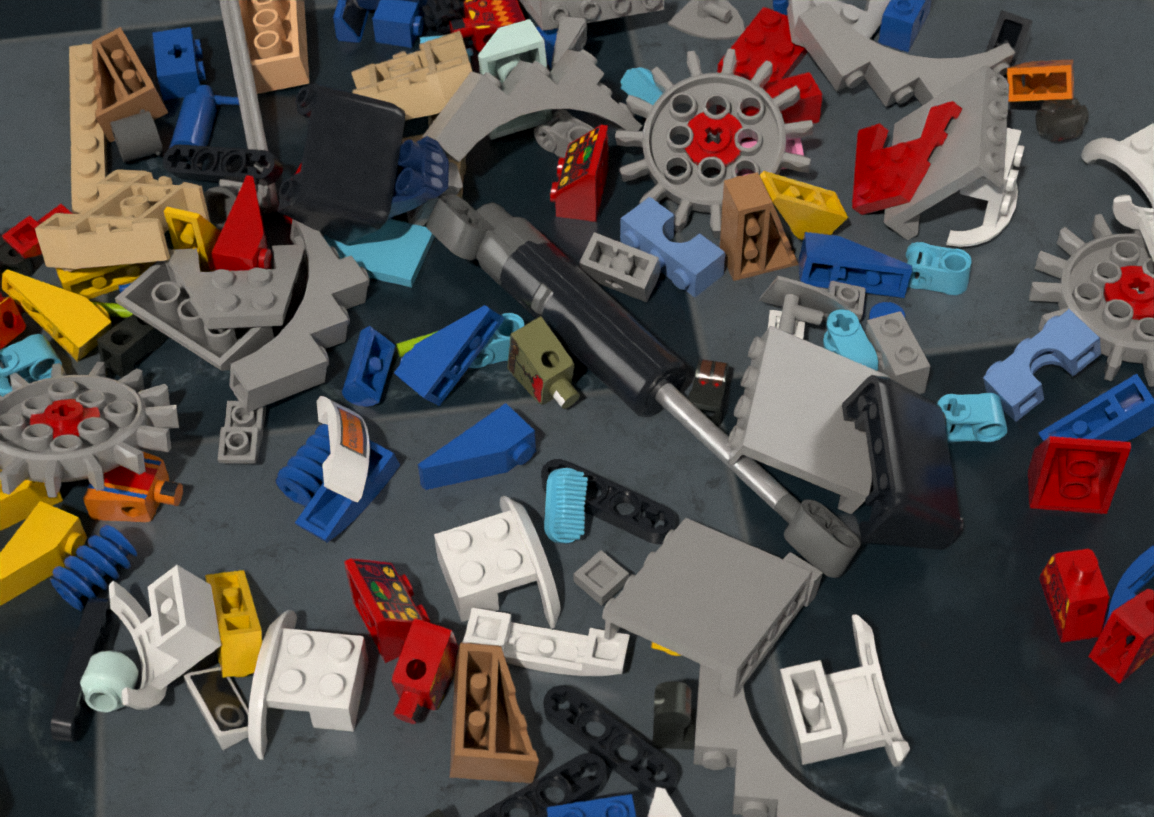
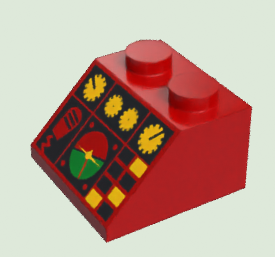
M600 125L568 144L565 158H559L557 166L559 181L552 183L550 201L555 202L556 217L596 222L608 176V125Z
M354 558L344 561L353 604L383 661L387 663L400 657L413 619L417 618L430 623L422 604L415 606L411 599L414 596V592L405 574L399 576L393 564L389 562Z

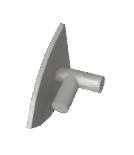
M690 0L668 22L669 26L683 33L710 40L737 39L745 30L741 16L727 0Z
M777 276L759 299V301L783 307L778 329L791 335L795 319L820 325L823 312H833L839 309L849 310V307L832 294L815 286L782 276Z

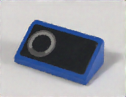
M338 0L333 16L338 41L358 43L362 39L369 10L359 7L356 0Z

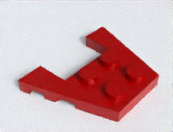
M954 101L931 107L920 138L901 142L884 149L883 146L889 130L880 123L860 129L857 134L852 208L863 215L909 203L931 166V163L927 161L928 157L935 147L943 145L948 136L944 129L951 117L957 120L962 108Z

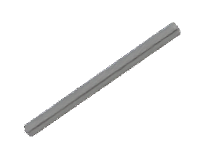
M219 0L248 149L268 151L239 0ZM254 164V167L260 170L261 172L264 168H269L270 164H268L267 167H258ZM275 183L270 185L257 184L256 191L262 213L270 214L277 212L279 203Z

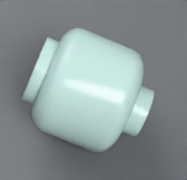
M102 651L93 655L80 681L83 699L87 705L100 712H111L125 707V705H122V690L126 687L135 689L138 680V669L135 663L129 657L117 651Z

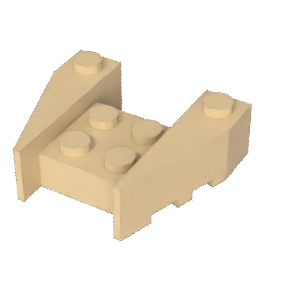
M458 31L419 44L420 51L407 55L405 51L392 55L393 59L379 64L372 63L351 72L357 88L353 90V93L395 104L404 109L405 121L440 113L470 72H473L461 32Z
M115 170L97 183L102 201L85 215L55 213L37 226L35 231L46 267L73 271L80 268L166 261L170 259L164 233L169 230L164 215L166 206L201 214L209 222L210 218L202 186L187 182L173 185L171 178L162 176L155 180L152 177V173L147 171Z

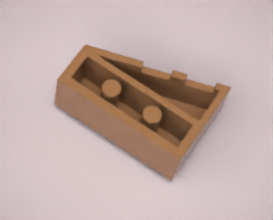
M758 172L724 180L720 249L725 252V264L733 281L799 265L773 202Z
M460 643L454 679L450 778L532 783L539 760L536 751L532 749L526 730L527 723L524 714L521 715L515 697L516 690L501 646Z

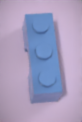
M648 197L620 218V241L623 244L659 257L661 273L671 279L677 288L685 290L695 298L724 275L725 252L700 233L688 242L676 243L670 241L674 238V214L651 197Z
M1068 309L1061 316L1056 315L1049 319L1044 325L1043 330L1032 339L1027 338L1020 342L1015 348L1014 353L1004 361H997L990 366L983 377L986 393L998 395L1001 399L1003 410L1017 422L1044 400L1042 384L1033 376L1035 372L1042 366L1054 364L1063 367L1073 377L1101 355L1100 337Z

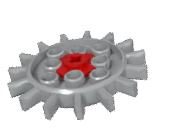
M728 48L723 59L722 72L702 74L700 60L693 50L687 52V69L691 77L675 85L669 80L666 73L657 66L651 70L655 85L663 92L654 105L632 95L627 97V109L634 114L646 118L643 131H616V143L619 146L643 147L644 159L619 168L623 182L650 174L655 186L644 194L639 203H642L648 197L659 203L667 196L679 204L674 214L675 232L681 233L687 224L690 212L695 210L711 213L710 228L713 237L720 238L724 180L736 177L737 173L742 169H750L754 173L758 172L759 175L763 171L779 175L782 167L809 173L811 159L803 155L786 152V140L813 135L812 120L784 124L781 111L800 100V90L797 86H794L772 99L762 89L772 75L771 62L766 60L758 68L754 77L748 80L734 75L737 66L735 49ZM681 103L689 104L692 107L686 113H678L674 110ZM713 105L725 107V111L718 115L709 113L708 109ZM748 106H754L760 110L754 116H746L742 113V110ZM678 134H684L689 137V140L681 145L674 144L671 141ZM746 137L754 138L757 141L756 145L750 148L742 147L739 142ZM677 165L686 168V172L681 176H672L668 173L672 167ZM709 167H715L721 171L714 178H707L702 173Z
M1102 214L1095 215L1091 231L1095 239L1088 243H1084L1069 229L1064 227L1060 230L1057 245L1071 255L1068 261L1040 251L1035 265L1036 270L1061 279L1060 283L1032 282L1029 301L1058 302L1059 305L1058 311L1042 315L1038 329L1041 332L1049 319L1056 315L1061 316L1070 309L1100 337L1101 354L1108 357L1104 367V379L1112 381L1119 372L1122 361L1143 363L1149 387L1154 386V274H1152L1154 273V262L1141 231L1130 228V233L1112 234Z
M97 362L89 375H66L62 365L56 363L52 365L51 378L28 383L17 373L11 374L12 391L3 397L0 396V469H2L0 479L2 491L5 494H11L24 480L45 482L48 497H57L61 482L88 478L97 491L105 489L104 473L120 465L139 475L144 473V455L139 449L169 452L171 449L169 429L179 428L177 405H170L168 386L162 384L144 390L143 373L140 369H135L118 381L106 378L104 362Z

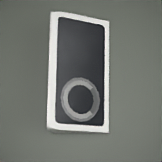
M220 667L190 672L183 676L191 695L222 750L248 737L249 710L230 677L222 676Z

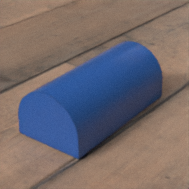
M191 93L185 96L170 147L179 144L208 145L217 112L215 103L211 98L200 93Z
M371 326L364 328L359 334L342 390V394L347 401L363 407L373 406L380 402L396 347L395 344Z

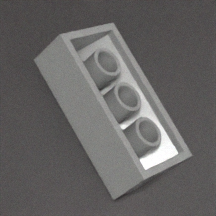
M165 261L154 263L115 298L117 304L221 371L230 370L231 363L256 352L274 339L272 326L208 329L191 304L190 295L185 288H180L175 280V273L172 269L166 267Z

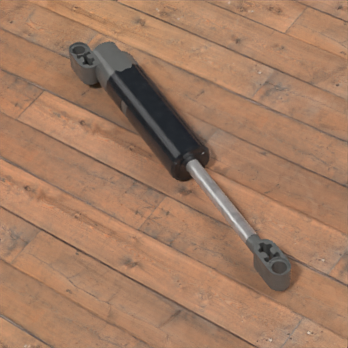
M442 193L439 195L426 226L452 253L463 259H477L482 269L535 319L541 316L558 341L638 416L646 417L653 415L664 407L789 523L784 531V537L809 563L829 577L838 578L843 574L861 544L856 534L822 504L813 500H804L800 503L752 458L742 454L733 466L728 464L731 448L727 447L728 436L680 392L686 379L687 366L525 218H513L497 203L485 204L475 211L465 200L454 194Z

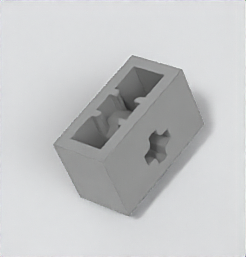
M595 232L579 263L581 270L594 282L644 302H648L661 273L659 257Z
M899 311L867 320L865 334L876 351L878 371L890 376L891 379L919 394L925 393L930 364L902 312Z

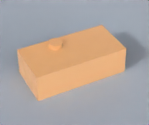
M239 0L257 94L309 84L304 0Z

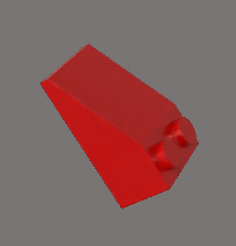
M246 175L213 248L212 257L216 270L272 269L271 250L268 249L253 176Z
M1049 436L1034 449L1029 465V508L1107 514L1129 456L1131 442Z

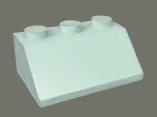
M530 19L498 28L478 55L480 73L484 75L485 72H488L501 83L505 81L519 60L529 63L537 61L547 68L544 39ZM551 109L521 115L498 126L489 133V137L492 140L536 127L539 124H546L552 119Z

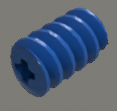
M327 424L317 427L315 434L309 436L305 442L306 445L298 449L296 456L289 459L287 466L280 469L278 477L275 479L279 489L290 500L303 507L307 506L312 499L310 495L314 496L320 485L324 482L322 464L331 454Z
M104 525L99 531L100 536H91L88 540L89 547L84 545L78 547L76 551L77 557L68 556L64 561L66 568L58 566L53 569L54 579L50 578L51 584L66 602L81 612L84 610V606L80 597L96 598L92 587L96 585L102 590H106L108 585L104 576L108 575L115 580L119 579L120 575L115 566L119 564L129 570L131 564L127 556L129 554L134 557L137 556V552L131 543L112 526Z

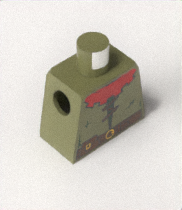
M540 316L511 333L507 369L539 404L543 405L555 399L562 409L572 406L580 397V394L571 384L574 363L544 319Z

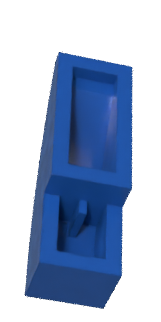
M369 440L370 455L367 478L362 498L358 503L324 487L323 482L295 521V524L328 543L351 524L385 487L400 466L395 454Z

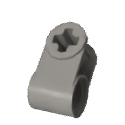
M558 109L550 121L545 125L539 124L534 129V136L539 145L546 151L565 158L568 144L590 132L593 128L589 124L575 118L566 110Z

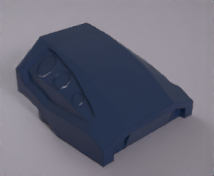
M426 136L416 142L408 139L401 145L391 211L387 220L395 215L412 210L431 198H437L448 189L449 160L438 141Z

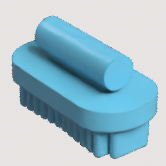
M639 67L627 70L620 81L622 84L621 89L628 96L632 95L641 98L652 105L663 94L655 85L652 72L646 68Z
M571 468L556 469L550 473L547 479L544 530L547 537L555 543H571L580 539V535L585 534V527L583 526L585 524L583 521L585 520L583 516L585 512L583 510L585 509L584 501L586 498L584 496H586L585 491L587 490L586 482L588 478L583 477V472H578Z

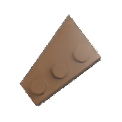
M121 27L92 41L93 72L96 76L94 95L97 99L95 118L110 143L115 141L110 122L138 114L142 109L145 111L149 110L153 121L168 113Z

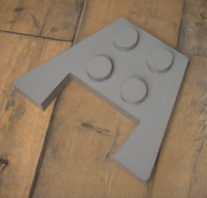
M788 0L787 14L791 41L805 47L794 32L798 16L825 1L842 20L870 39L881 25L882 15L890 0H867L865 10L838 0Z
M304 244L272 246L274 269L253 268L242 271L219 269L214 272H200L197 249L168 250L170 259L165 261V265L175 273V280L180 288L186 289L190 295L191 304L208 329L282 326L292 298L294 284L299 276L300 265L304 261L305 247Z

